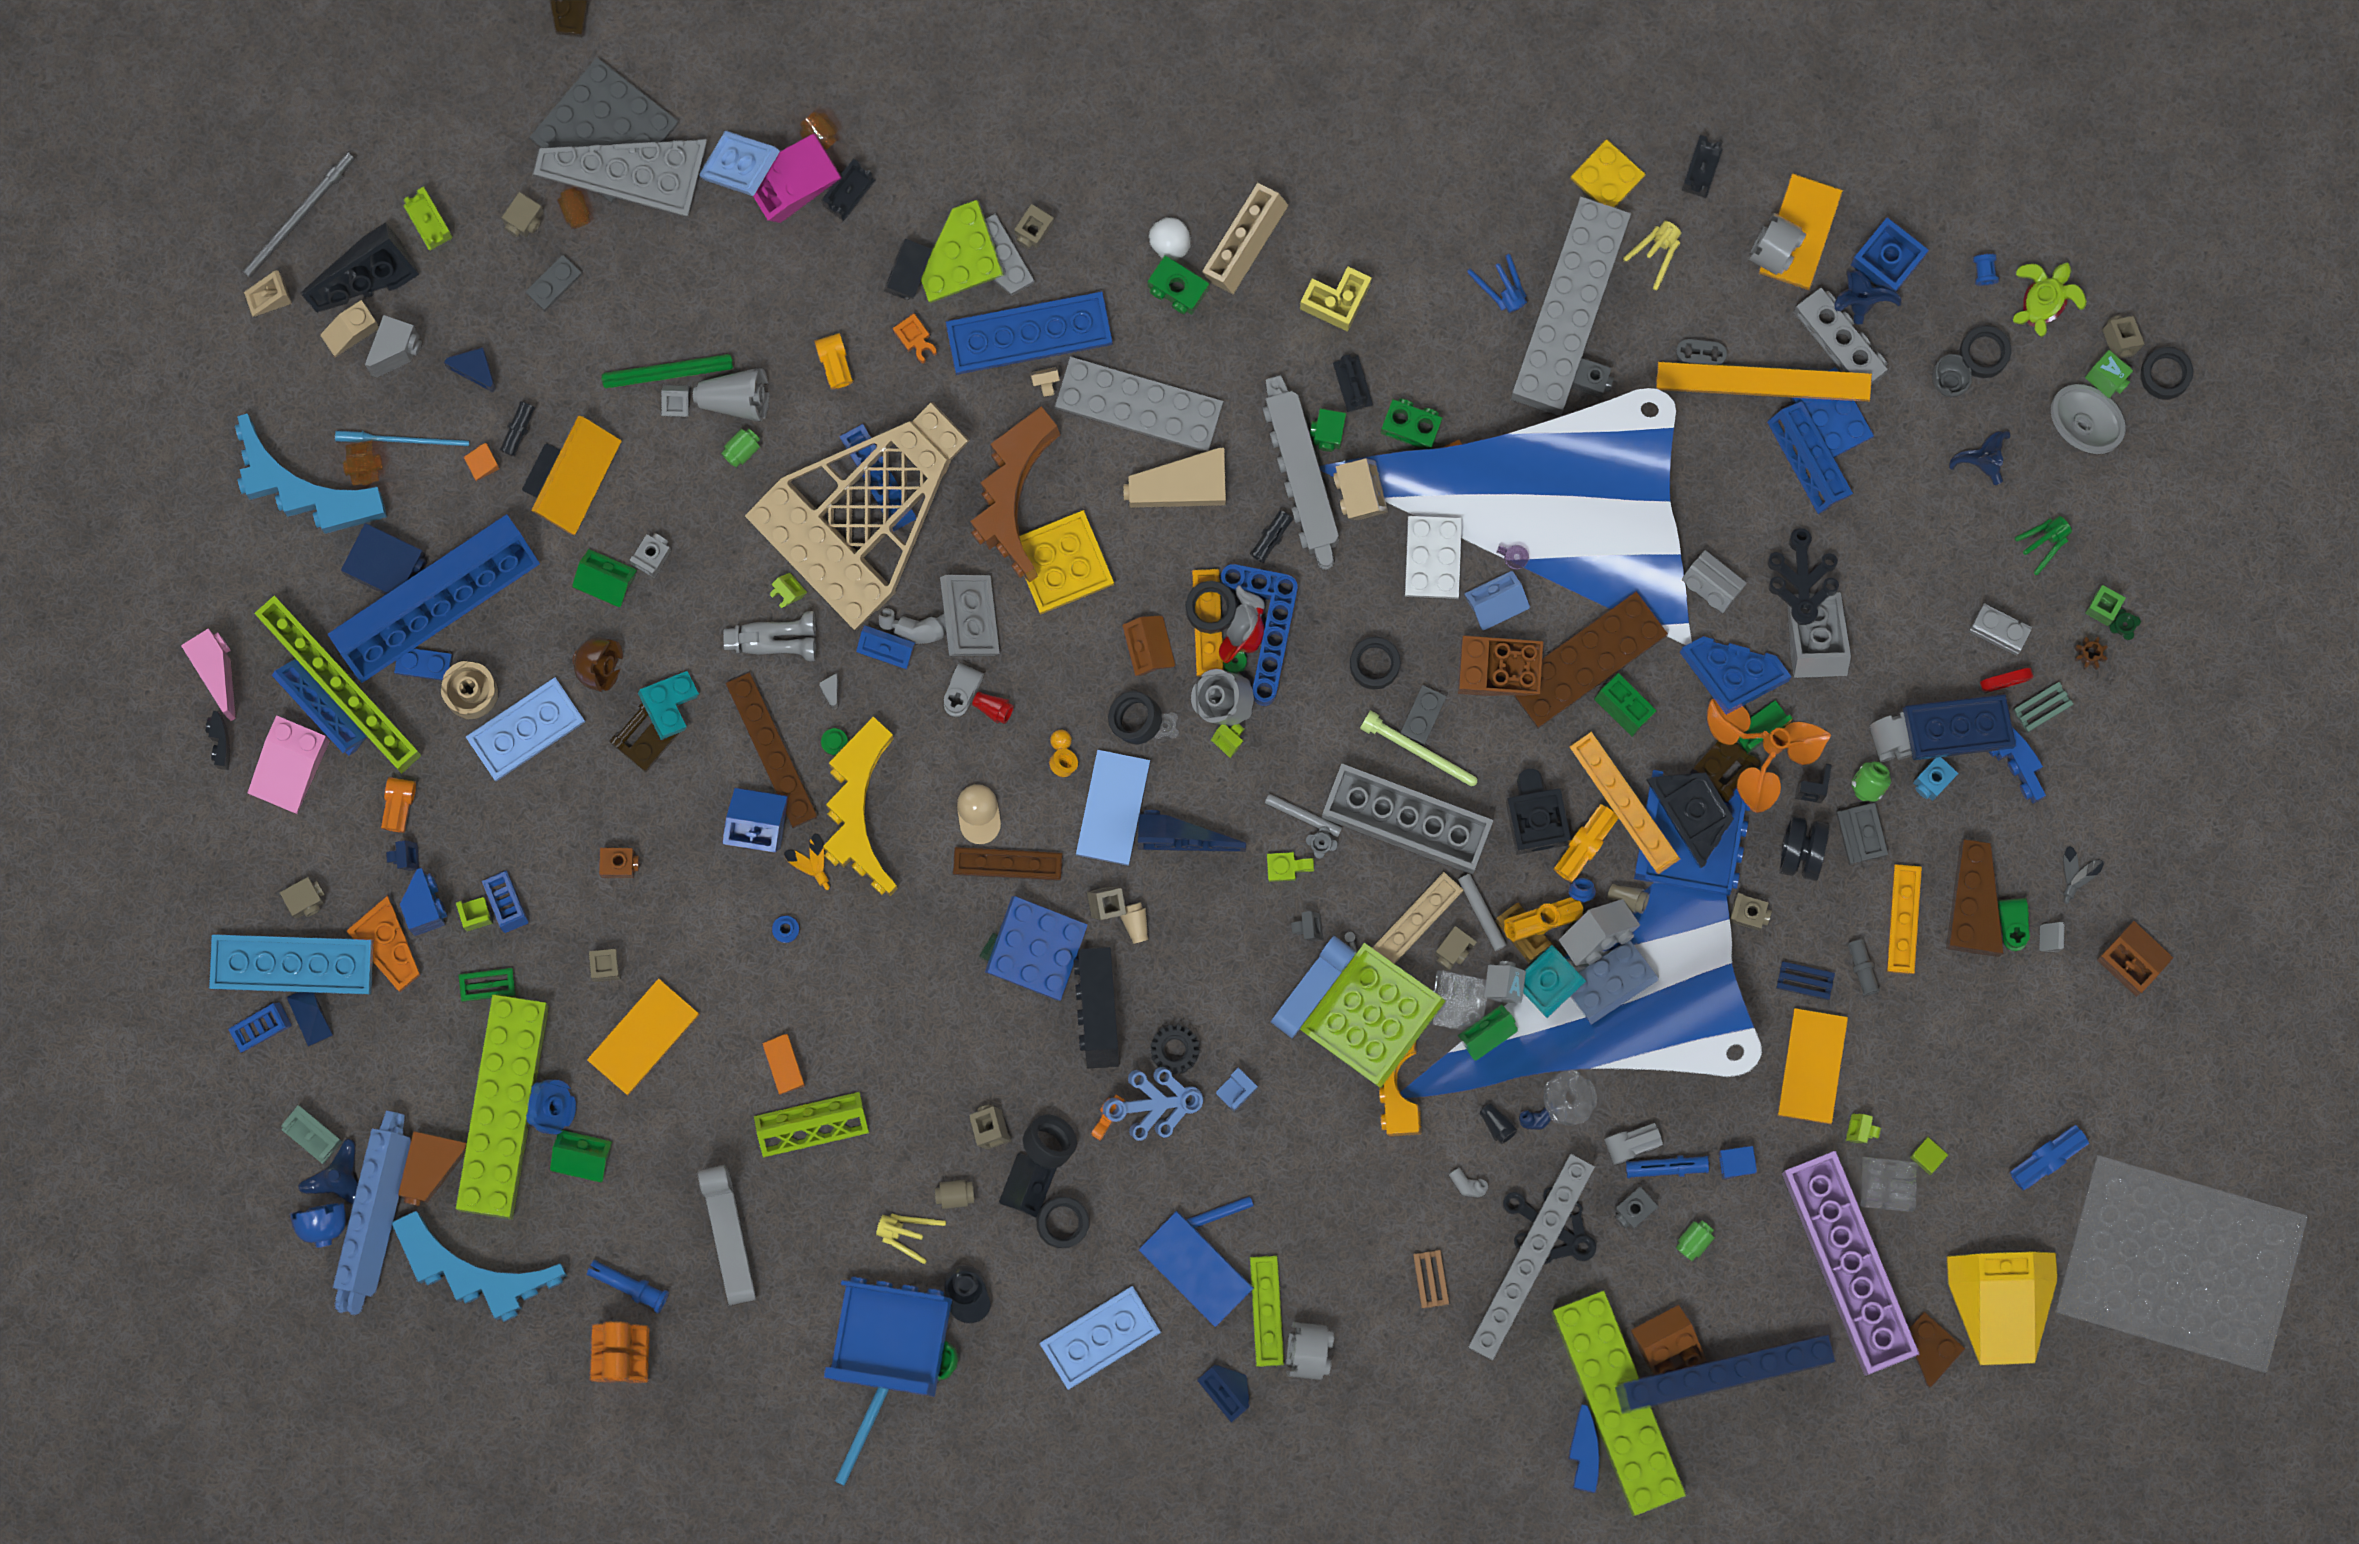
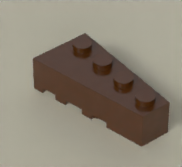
M1965 839L1960 843L1946 949L1994 957H2000L2003 954L1991 843Z

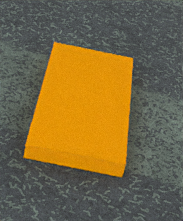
M1792 174L1778 215L1801 227L1802 232L1806 233V236L1800 247H1796L1790 254L1794 259L1787 271L1784 270L1782 274L1778 273L1775 275L1761 267L1759 274L1809 290L1843 190Z
M578 416L531 511L567 533L575 535L621 440L585 417Z
M658 979L591 1054L587 1061L629 1096L700 1014Z
M1794 1008L1777 1116L1832 1124L1848 1017Z

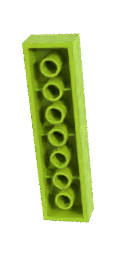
M492 995L456 1209L459 1212L513 1220L529 1127L526 1119L528 1102L532 1086L536 1083L549 1010L547 1003Z
M1599 1292L1553 1310L1551 1312L1632 1517L1686 1496L1651 1407L1625 1414L1621 1412L1615 1387L1623 1383L1639 1380V1377L1605 1292Z

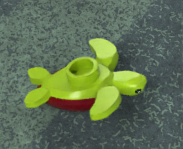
M2069 263L2059 265L2054 270L2052 278L2048 277L2045 270L2036 264L2024 265L2017 269L2016 275L2018 277L2029 278L2035 282L2025 292L2023 300L2024 311L2014 315V323L2023 325L2027 322L2031 327H2035V331L2040 337H2043L2047 333L2046 324L2062 314L2067 306L2068 299L2072 300L2080 310L2085 308L2087 301L2083 290L2075 284L2066 286L2064 284L2071 274Z

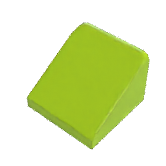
M1927 1137L1910 1158L1931 1175L1948 1154Z

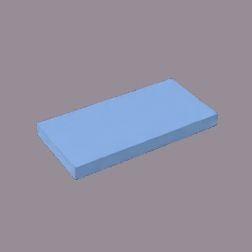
M554 677L467 735L466 738L494 780L498 781L585 723V721Z
M1097 750L1076 851L1077 856L1129 866L1150 760Z
M1131 1286L1045 1339L1040 1345L1069 1390L1161 1332L1135 1289Z

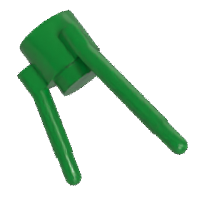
M2058 516L2053 521L2048 519L2043 524L2015 537V541L2018 542L2044 530V536L2023 551L2024 555L2029 554L2047 540L2051 543L2057 542L2034 571L2035 575H2038L2057 551L2068 542L2066 537L2072 533L2070 525L2061 516Z

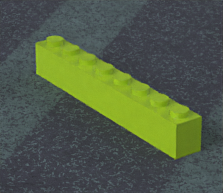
M275 596L254 613L401 774L421 757L414 746Z

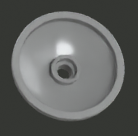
M2075 384L2064 387L2054 397L2051 404L2053 423L2060 435L2075 448L2088 453L2104 454L2114 450L2122 442L2126 430L2124 417L2111 398L2106 397L2100 390L2087 385Z

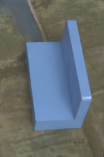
M1513 571L1465 593L1466 600L1475 612L1482 630H1486L1530 608L1522 584Z

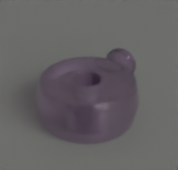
M1499 545L1496 553L1504 556L1506 565L1511 569L1520 570L1528 564L1529 553L1521 545H1512L1508 548ZM1515 554L1519 555V560L1514 559Z

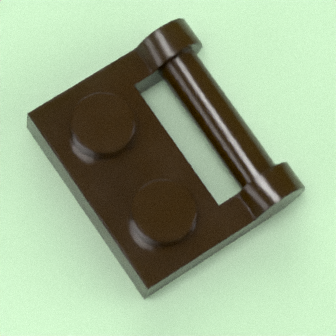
M643 703L638 706L640 709L617 736L613 735L609 742L644 772H647L679 733L661 740L653 723H651L630 748L624 743L645 718L649 716Z
M1717 741L1690 773L1706 772L1722 800L1728 802L1734 796L1740 774L1747 768L1754 767L1758 769L1761 764L1756 757L1748 755L1736 743L1726 745ZM1738 761L1742 767L1726 785L1721 784L1719 780Z

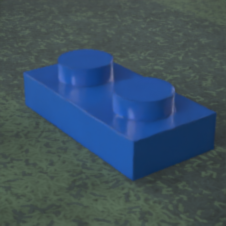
M864 625L856 652L907 669L915 643Z
M412 649L396 660L394 673L442 681L445 672L451 667L453 655Z

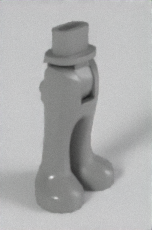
M806 611L800 620L793 622H755L742 625V627L736 625L734 629H724V650H736V653L744 652L759 655L775 653L799 654L806 661H816L815 638L795 640L773 639L774 636L779 635L816 636L814 611Z

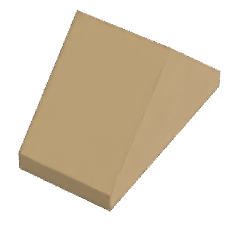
M279 271L272 272L244 292L252 317L292 304L284 279Z

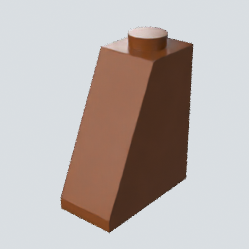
M413 1131L398 1193L400 1197L405 1198L404 1203L420 1206L421 1202L428 1203L464 1157L467 1143Z

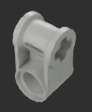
M962 663L957 665L944 696V709L947 714L959 717L967 711L973 696L981 684L984 673ZM956 698H960L961 705L957 704L955 708L951 707L950 700L955 701Z

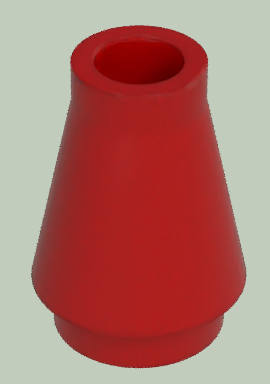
M980 691L977 692L972 702V706L978 708L997 724L1000 722L1006 724L1014 709V705L1009 703L1008 699L984 694Z

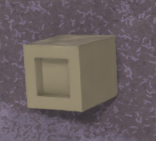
M616 949L589 951L591 979L594 982L621 980Z

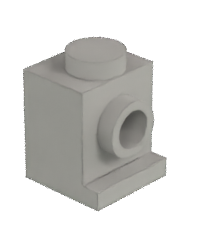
M646 534L634 556L630 559L631 565L655 578L671 552L670 547L666 546L668 541L658 534H654L653 537ZM649 548L656 549V553L653 556H648L646 552Z

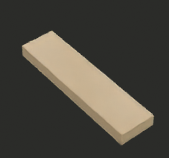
M1443 872L1372 949L1395 964L1463 892V889Z

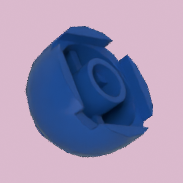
M344 1203L313 1207L303 1213L300 1210L290 1214L294 1232L299 1239L304 1242L315 1243L316 1248L332 1245L331 1239L340 1236L346 1225Z

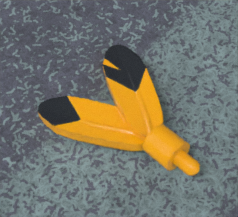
M813 834L809 842L810 859L797 851L787 850L784 852L785 859L789 864L815 877L820 886L823 885L825 890L830 889L827 883L829 879L823 871V841L818 834Z

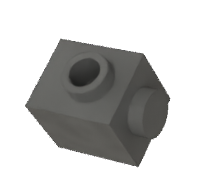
M1581 358L1571 388L1602 398L1604 391L1609 392L1614 377L1609 375L1612 368Z
M1639 1187L1615 1208L1617 1213L1615 1219L1624 1229L1629 1226L1633 1230L1653 1213L1658 1206Z

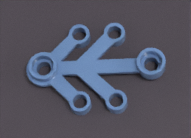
M1159 1067L1154 1072L1155 1081L1161 1085H1167L1177 1095L1165 1097L1147 1080L1144 1073L1134 1070L1128 1076L1129 1083L1136 1088H1140L1151 1099L1122 1102L1117 1098H1110L1103 1105V1114L1111 1121L1117 1122L1122 1120L1126 1113L1150 1111L1140 1123H1134L1129 1130L1130 1135L1134 1139L1141 1141L1147 1137L1149 1129L1167 1108H1175L1167 1120H1159L1155 1125V1132L1161 1137L1166 1138L1173 1133V1128L1186 1113H1194L1202 1107L1203 1095L1200 1090L1192 1086L1184 1088L1172 1077V1073L1168 1069ZM1166 1072L1165 1079L1160 1080V1074ZM1137 1075H1140V1081L1138 1083H1134V1078ZM1192 1095L1191 1102L1186 1104V1098ZM1115 1104V1111L1110 1113V1107ZM1167 1124V1130L1161 1133V1127ZM1141 1127V1134L1136 1136V1130Z

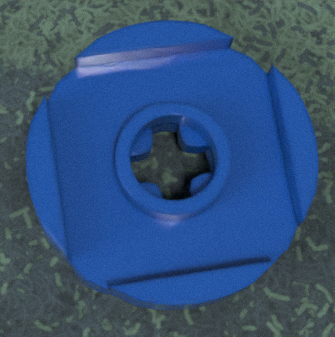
M545 1080L541 1083L537 1082L532 1086L526 1119L539 1132L559 1134L563 1132L561 1130L565 1126L569 1127L572 1123L576 1111V1101L574 1096H570L568 1084L560 1080ZM550 1103L554 1105V1110L550 1111Z

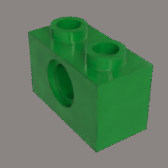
M1166 255L1147 281L1148 288H1150L1149 292L1159 300H1163V298L1173 303L1171 306L1181 314L1187 312L1192 315L1209 291L1208 282ZM1179 282L1184 286V290L1175 293L1169 287L1171 284Z

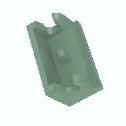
M299 1105L282 1124V1131L322 1164L329 1159L343 1142Z

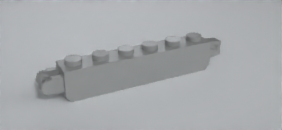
M1281 376L1266 379L1267 406L1262 407L1266 423L1272 422L1274 431L1270 432L1273 447H1279L1281 457H1277L1280 472H1286L1288 482L1284 483L1288 498H1294L1296 507L1291 508L1295 523L1300 522L1303 532L1298 533L1302 548L1308 547L1309 554L1315 553L1318 565L1322 570H1329L1334 564L1331 548L1336 547L1339 542V535L1298 394L1292 391L1288 392Z

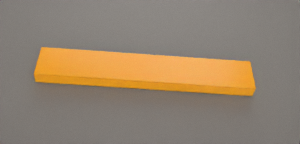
M1590 732L1571 745L1570 749L1657 874H1660L1680 860L1594 734Z

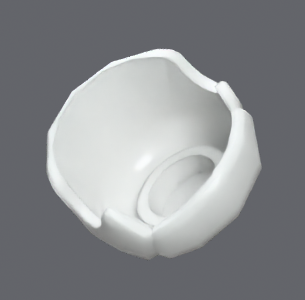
M1165 217L1156 222L1150 229L1149 242L1162 259L1166 255L1172 260H1177L1186 255L1191 247L1190 233L1184 223L1177 218Z

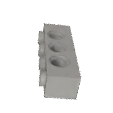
M1822 288L1818 289L1796 306L1794 310L1795 315L1842 372L1872 374L1871 385H1873L1886 374L1888 370L1885 367L1887 362L1881 354H1875L1869 347L1870 341L1862 332L1858 333L1852 326L1854 322L1846 312L1842 313L1835 310L1834 304L1836 299L1829 291L1825 293ZM1829 314L1833 322L1824 324L1820 321L1819 315ZM1838 334L1846 335L1849 338V343L1846 345L1838 343L1836 336ZM1857 354L1862 355L1866 360V364L1857 365L1853 361V356Z

